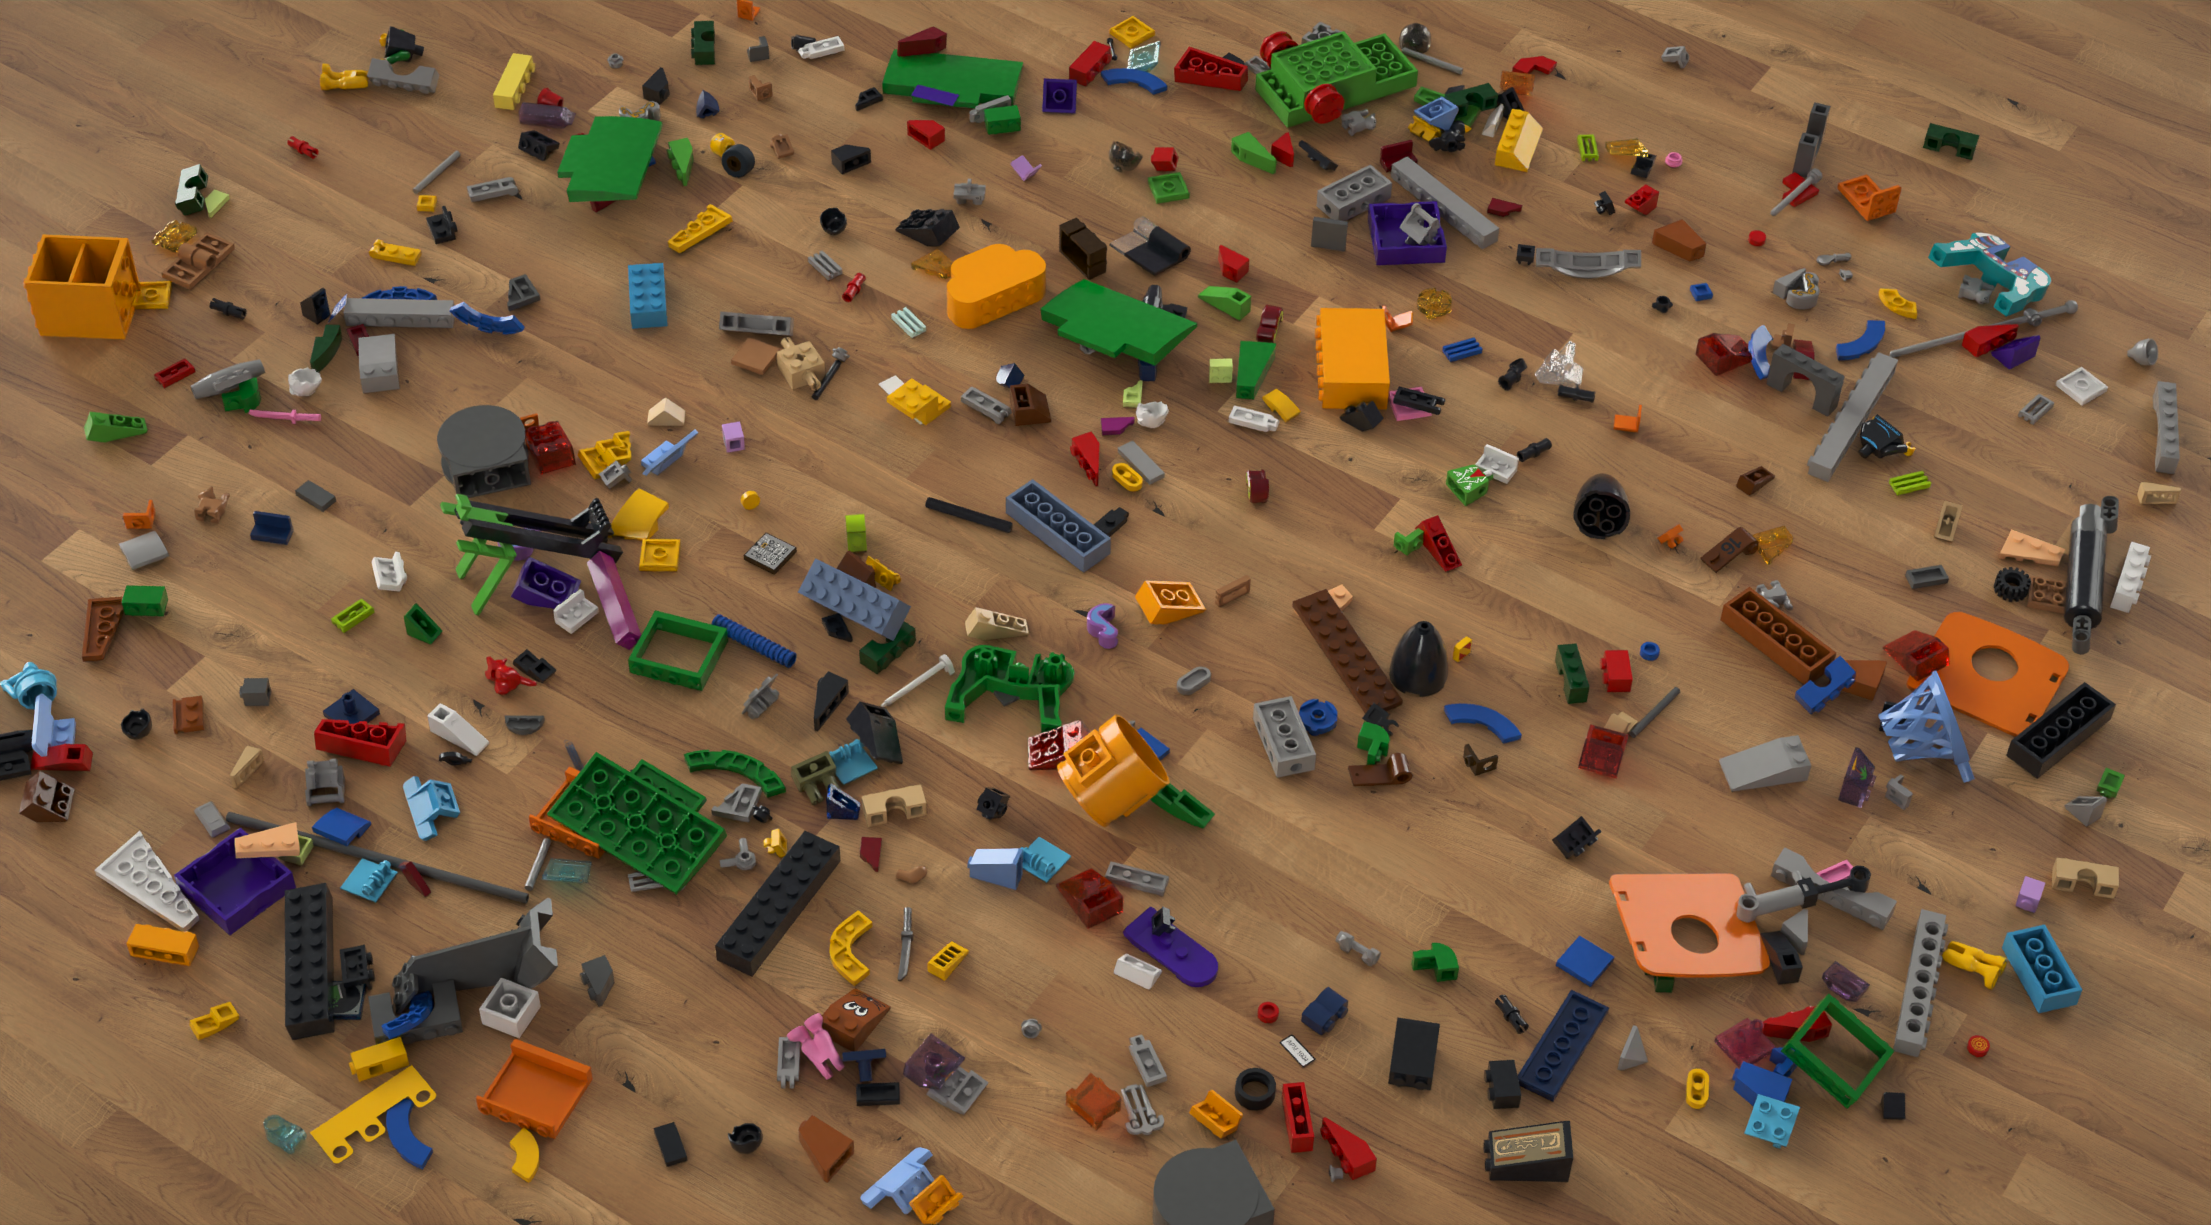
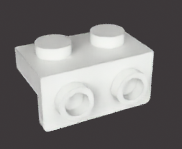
M1486 444L1484 454L1475 465L1481 472L1490 470L1494 479L1507 484L1517 472L1519 458Z
M395 552L392 559L374 557L372 566L378 589L400 592L403 584L407 581V574L404 572V562L401 559L400 552Z
M579 589L553 610L555 623L572 634L598 614L599 608L587 600L584 596V591Z

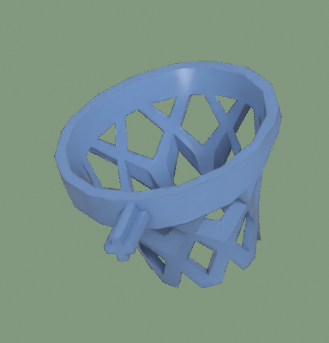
M1937 671L1931 672L1932 675L1910 695L1886 711L1878 714L1886 736H1892L1888 743L1892 753H1894L1893 756L1896 762L1920 758L1953 759L1954 764L1958 767L1963 783L1975 779L1969 764L1970 758ZM1925 696L1921 703L1917 705L1920 697ZM1902 719H1906L1903 724H1898ZM1928 719L1937 720L1931 728L1925 726ZM1943 725V729L1938 732L1940 726ZM1909 739L1914 740L1911 744L1905 743ZM1936 744L1943 746V748L1937 749L1932 746Z

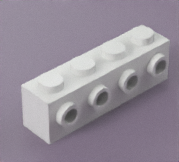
M2131 542L2110 608L2129 613L2132 603H2137L2139 593H2136V591L2140 592L2143 581L2140 578H2145L2148 569L2144 565H2149L2151 555H2148L2150 547Z

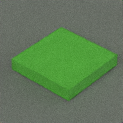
M1180 172L1148 177V184L1157 204L1190 198V193Z

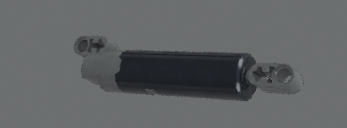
M2115 496L2104 497L2101 501V507L2095 504L2080 506V515L2071 524L2064 619L2069 626L2073 627L2072 650L2080 655L2089 652L2091 629L2096 628L2102 620L2107 533H2114L2118 528L2119 500Z

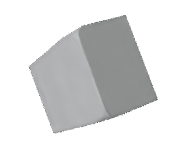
M1800 269L1777 279L1774 283L1773 294L1782 299L1786 298L1789 290H1795L1803 282L1802 275L1806 273V269Z

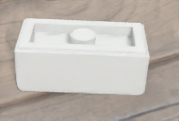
M1500 104L1490 114L1482 135L1489 137L1495 135L1503 117V104Z
M1126 953L1117 960L1114 973L1146 989H1151L1161 975L1162 970Z

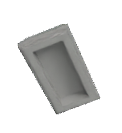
M212 801L194 810L212 838L231 829Z

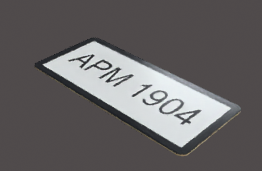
M1291 1034L1279 1042L1302 1067L1315 1061L1312 1054L1294 1035Z

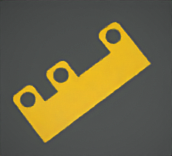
M411 1065L311 1131L310 1134L334 1163H340L353 1154L352 1147L345 1140L346 1137L358 1131L365 1141L371 1142L385 1132V1127L377 1119L379 1115L407 1096L417 1107H424L436 1098V1093ZM420 1091H428L430 1098L427 1101L419 1102L416 1099ZM370 1125H377L379 1127V1132L374 1136H367L365 1133L366 1128ZM339 1146L346 1147L347 1153L341 1158L334 1157L333 1151Z

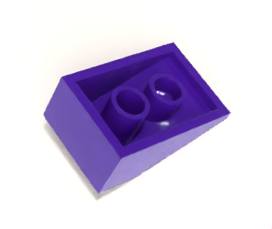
M528 557L521 568L511 597L527 605L555 609L557 605L563 603L573 593L578 591L581 580L532 557Z

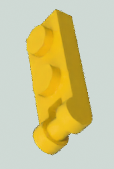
M380 239L374 242V247L369 251V256L374 259L416 266L422 255L420 249L388 244Z

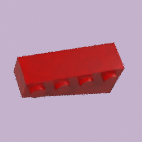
M1189 46L1174 67L1175 82L1241 91L1248 82V66Z
M322 719L314 731L316 750L391 767L407 741L405 723H398L397 726H388L386 722H379V725H369L367 721L350 724L348 720Z

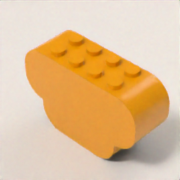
M993 244L958 258L951 265V279L947 283V315L949 319L960 328L973 329L1042 300L1046 294L1045 261L1034 251H1014L1013 248L1004 244Z

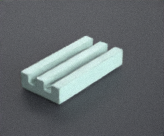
M906 307L903 308V311L898 310L897 314H891V319L911 338L926 331V326Z

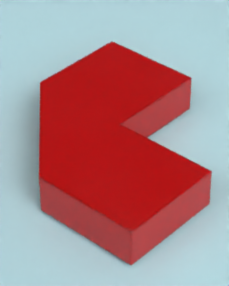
M1544 56L1521 58L1513 66L1512 72L1527 77L1535 69L1549 75L1557 66V62Z

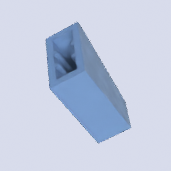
M976 849L974 856H970L967 868H970V877L1016 890L1023 875V849Z

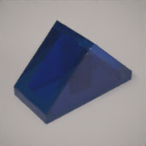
M832 783L829 784L826 798L827 818L857 820L861 803Z

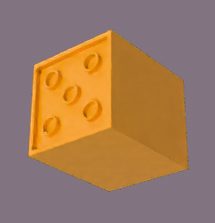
M43 234L40 242L37 244L36 254H33V262L28 267V275L23 281V286L28 293L27 300L31 303V313L35 317V327L38 328L40 336L126 339L135 312V307H131L133 298L136 296V289H138L136 303L141 293V286L128 238Z

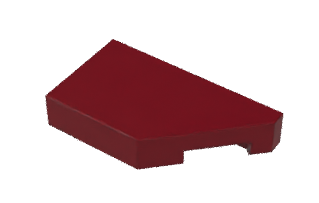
M1492 198L1487 213L1504 217L1510 215L1511 212H1521L1523 205Z
M862 837L860 858L870 864L875 872H878L882 838Z
M412 861L403 862L398 866L408 882L424 897L431 893V890Z

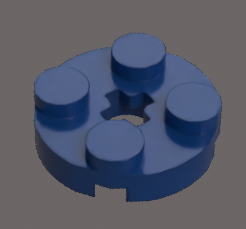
M1312 699L1301 705L1299 715L1306 731L1310 735L1318 736L1319 734L1331 731L1337 726V709L1330 702L1325 701L1323 703L1319 702V699ZM1314 715L1322 716V717H1321V718H1315Z

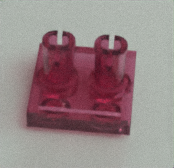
M1746 1018L1716 1036L1714 1040L1739 1068L1743 1061L1755 1064L1770 1055L1772 1049L1776 1048L1762 1033L1764 1023L1759 1019L1750 1021Z

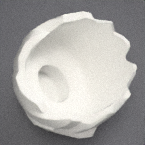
M308 367L295 370L288 376L290 393L297 396L312 395L322 381L320 373Z
M1154 401L1147 404L1139 403L1136 410L1138 424L1149 428L1159 427L1164 423L1169 412L1167 404H1163L1162 401L1158 403Z

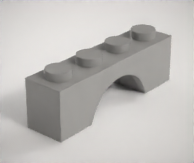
M372 58L367 77L376 86L387 85L394 89L400 87L407 91L419 90L421 93L428 94L429 92L435 93L439 73L435 68L419 66L409 75H397L393 72V67L387 60Z
M720 311V330L793 336L794 318Z

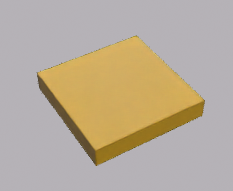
M1131 16L1110 28L1109 34L1132 49L1155 36V30L1136 17Z
M172 281L140 282V296L136 303L138 289H136V296L133 298L131 307H135V309H168L173 285Z
M642 539L639 570L678 572L680 539Z

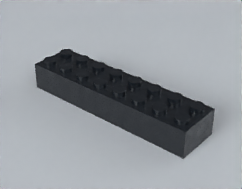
M804 831L715 945L717 961L753 977L840 863V846Z
M326 883L285 890V1027L292 1040L334 1033L333 897Z

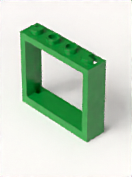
M655 610L628 659L629 672L673 685L703 691L728 643L727 628ZM657 630L713 643L698 673L641 659Z
M1830 994L1817 1004L1781 1050L1782 1053L1846 1109L1858 1100L1895 1051L1886 1041L1877 1036L1870 1027L1862 1023L1854 1013L1846 1009ZM1823 1011H1826L1879 1058L1855 1090L1799 1042Z

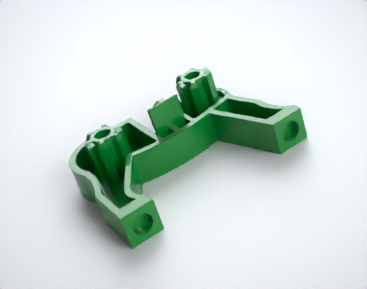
M990 645L972 647L964 654L961 673L951 685L945 704V720L964 723L965 708L987 690L992 693L996 690L1018 696L1022 700H1038L1041 736L1061 739L1062 721L1059 718V697L1073 683L1074 669L1070 663L1065 661L1063 654L1058 655L1052 652L1049 654V658L1045 657L1044 660H1041V654H1036L1029 675V667H1026L1023 663H1017V651Z

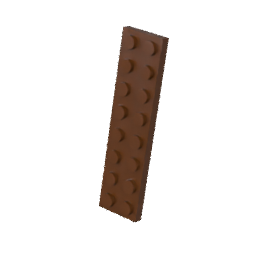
M1327 589L1293 601L1292 607L1365 714L1373 703L1385 711L1402 705V698Z

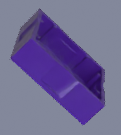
M1437 201L1405 204H1369L1367 220L1376 265L1445 263L1447 245L1441 225L1437 229L1436 237L1433 238L1436 244H1427V246L1418 243L1414 246L1406 244L1405 240L1409 235L1399 228L1415 203H1419L1421 208L1430 216L1437 218L1440 224ZM1424 220V228L1429 227V223Z
M239 828L222 840L210 852L197 858L174 874L176 884L181 889L182 894L229 936L284 897L285 890L296 888L293 873L275 857L236 858L235 838L248 835L242 828Z

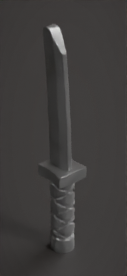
M910 907L904 908V931H901L902 951L898 981H902L907 975L911 941H913V931H911L912 908Z

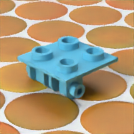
M855 739L849 745L845 744L844 748L841 746L839 749L829 752L836 765V776L843 785L878 769L877 765L862 748L864 745L858 739Z
M1038 837L1028 848H1020L1023 849V869L1046 883L1071 858V855L1041 837Z
M362 858L340 889L376 903L398 872L390 868L391 863L387 860L376 864Z
M1758 1094L1744 1134L1772 1142L1775 1148L1787 1147L1800 1107Z

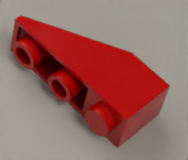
M2019 325L1977 326L1965 332L1962 346L1977 358L1995 348L2001 347L2009 341H2013L2017 337Z
M1091 431L1073 437L1070 451L1072 456L1077 458L1079 466L1086 471L1088 479L1092 480L1095 486H1098L1100 443Z
M1439 515L1422 521L1415 528L1424 531V547L1445 572L1462 566Z
M62 744L48 747L47 756L43 757L33 750L30 768L31 770L90 771L93 752L86 744Z
M1808 1006L1803 1010L1788 1012L1779 1017H1770L1763 1021L1760 1034L1768 1037L1791 1039L1816 1006ZM1825 1011L1821 1013L1800 1041L1812 1042L1829 1037L1832 1023Z
M1322 1118L1320 1133L1323 1139L1329 1142L1333 1155L1339 1158L1344 1173H1348L1350 1178L1355 1180L1376 1170L1377 1158L1367 1142L1330 1119Z

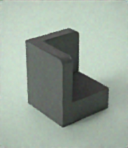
M765 36L759 37L758 46H752L747 49L750 62L769 59V46Z

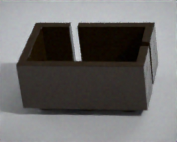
M1077 217L1059 225V252L1088 280L1106 273V244Z

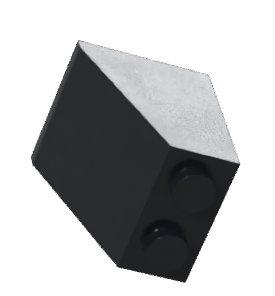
M1397 1017L1388 1084L1398 1087H1412L1418 1090H1431L1440 1024Z

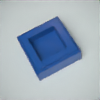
M1707 283L1690 285V291L1695 301L1712 299L1713 293Z

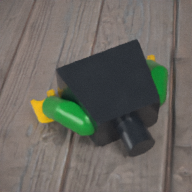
M390 26L388 34H381L379 39L380 45L385 46L384 58L391 65L399 61L410 62L413 54L422 56L424 47L415 44V35Z

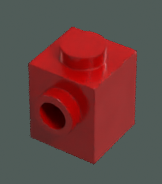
M1155 147L1154 153L1151 155V163L1156 171H1176L1179 156L1175 148Z

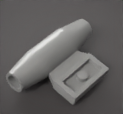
M260 359L239 363L209 374L192 384L191 390L196 399L219 395L239 387L241 382L261 376L265 373Z

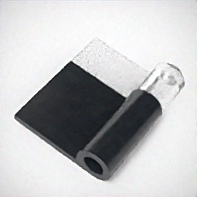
M1146 217L1136 219L1133 232L1111 242L1109 245L1154 276L1184 261L1191 252L1190 246Z

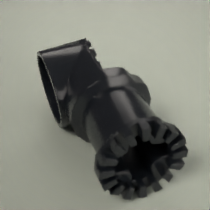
M1523 358L1513 361L1509 365L1510 368L1507 370V373L1499 377L1498 384L1504 390H1510L1514 383L1521 380L1520 373L1528 368Z

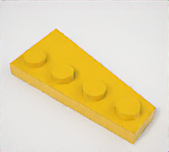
M709 204L706 207L707 210L700 212L694 222L690 221L685 230H680L668 241V246L678 253L684 252L686 249L733 222L732 216Z

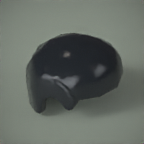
M828 208L820 215V224L826 233L838 235L845 230L847 218L838 208Z
M142 708L140 711L131 710L121 722L122 732L130 739H141L147 736L152 729V719L149 713Z
M745 1123L740 1126H734L732 1134L728 1133V1138L735 1151L749 1154L760 1146L763 1134L760 1127L754 1123Z

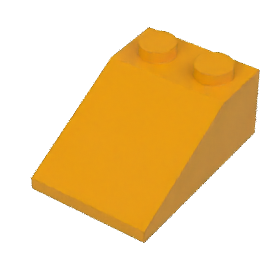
M1144 581L1135 595L1150 624H1169L1203 613L1206 610L1190 582Z

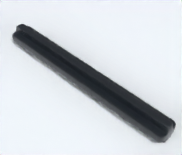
M928 497L925 506L927 508L1007 533H1010L1013 527L1012 522L932 497Z

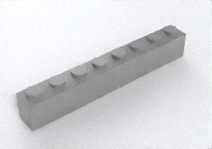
M1405 157L1392 164L1391 178L1421 202L1437 201L1440 217L1469 238L1474 244L1484 249L1498 241L1499 227L1409 157Z

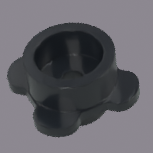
M1659 296L1656 302L1652 303V307L1662 313L1668 312V309L1673 306V303L1666 296Z
M753 805L754 812L752 816L756 820L766 823L767 820L773 819L768 808L762 805L759 807Z

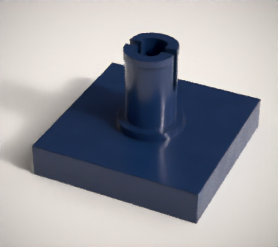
M352 689L323 710V715L329 720H348L350 724H355L359 721H367L369 723L380 715V711L356 690Z
M886 1049L842 1052L843 1062H858L860 1082L872 1081L871 1061L873 1059L886 1058Z

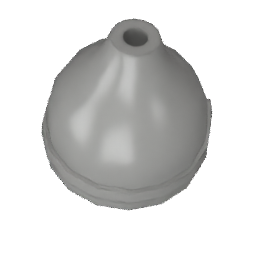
M2144 339L2128 350L2127 355L2140 365H2154L2158 358V347L2154 339Z

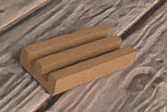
M1248 575L1217 589L1215 604L1221 607L1249 593L1251 579Z

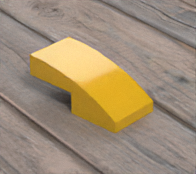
M1278 389L1262 397L1272 412L1276 410L1285 423L1298 416L1301 412Z
M227 1002L211 1007L210 1014L190 1020L189 1026L197 1039L201 1040L220 1032L239 1019V1014L232 1003Z

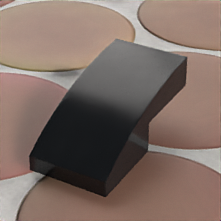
M1640 151L1630 174L1647 178L1657 155Z
M528 649L513 660L515 667L541 683L556 672V669L544 658L539 660Z

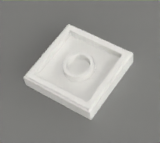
M2083 367L2078 368L2056 382L2058 388L2081 406L2107 392L2108 386Z

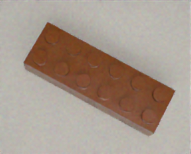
M1751 587L1745 589L1723 606L1720 619L1723 623L1804 685L1810 680L1814 682L1825 674V667L1835 660L1836 652Z

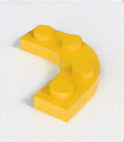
M859 910L844 920L834 930L829 947L830 959L834 968L853 986H856L870 975V970L855 958L851 952L852 944L856 939L873 927L872 921Z

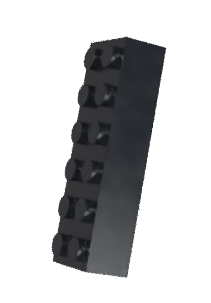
M2084 682L2012 739L2006 756L2038 779L2110 721L2116 704Z

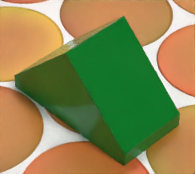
M417 603L403 616L407 635L425 643L432 644L443 631Z

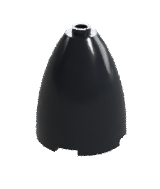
M1600 473L1592 476L1583 484L1578 492L1574 504L1573 518L1580 532L1590 538L1605 540V537L1621 534L1628 526L1630 520L1628 497L1623 486L1611 475ZM1597 511H1600L1599 527L1595 526L1597 522Z
M1420 621L1411 626L1401 637L1394 650L1389 676L1392 684L1403 693L1419 694V697L1431 696L1439 692L1447 680L1448 656L1446 647L1440 633L1430 622Z

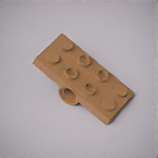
M206 232L194 244L183 243L180 246L178 258L162 272V277L191 290L235 250L234 243Z

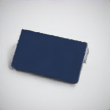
M254 511L255 525L250 533L251 540L288 545L294 532L290 516Z

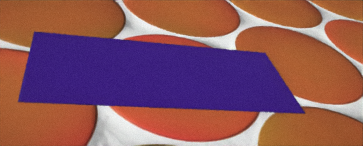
M917 85L911 94L914 97L953 106L959 97L958 94L922 85Z

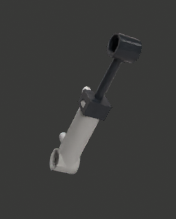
M1855 866L1851 869L1847 879L1815 887L1811 878L1803 879L1799 871L1792 872V877L1796 883L1795 886L1759 895L1756 894L1751 883H1746L1744 889L1747 894H1743L1739 898L1736 914L1741 921L1752 922L1757 916L1799 905H1801L1802 909L1816 906L1818 894L1848 887L1850 891L1865 893L1868 889L1871 873L1864 866Z

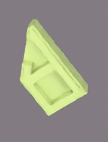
M214 189L205 198L210 218L230 199L229 194Z
M1143 380L1138 381L1133 387H1128L1124 390L1123 407L1137 408L1138 404L1141 403Z

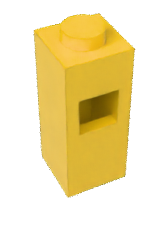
M401 1037L350 1053L352 1062L348 1063L352 1075L356 1074L359 1082L409 1066L407 1053Z

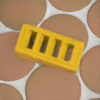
M951 941L927 963L928 972L945 981L966 957L969 950ZM952 949L958 951L959 954L953 952Z

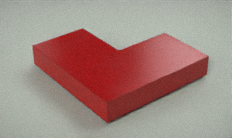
M1796 172L1783 178L1782 183L1791 190L1784 193L1782 199H1785L1806 179ZM1810 184L1789 204L1796 207L1818 195L1819 189Z

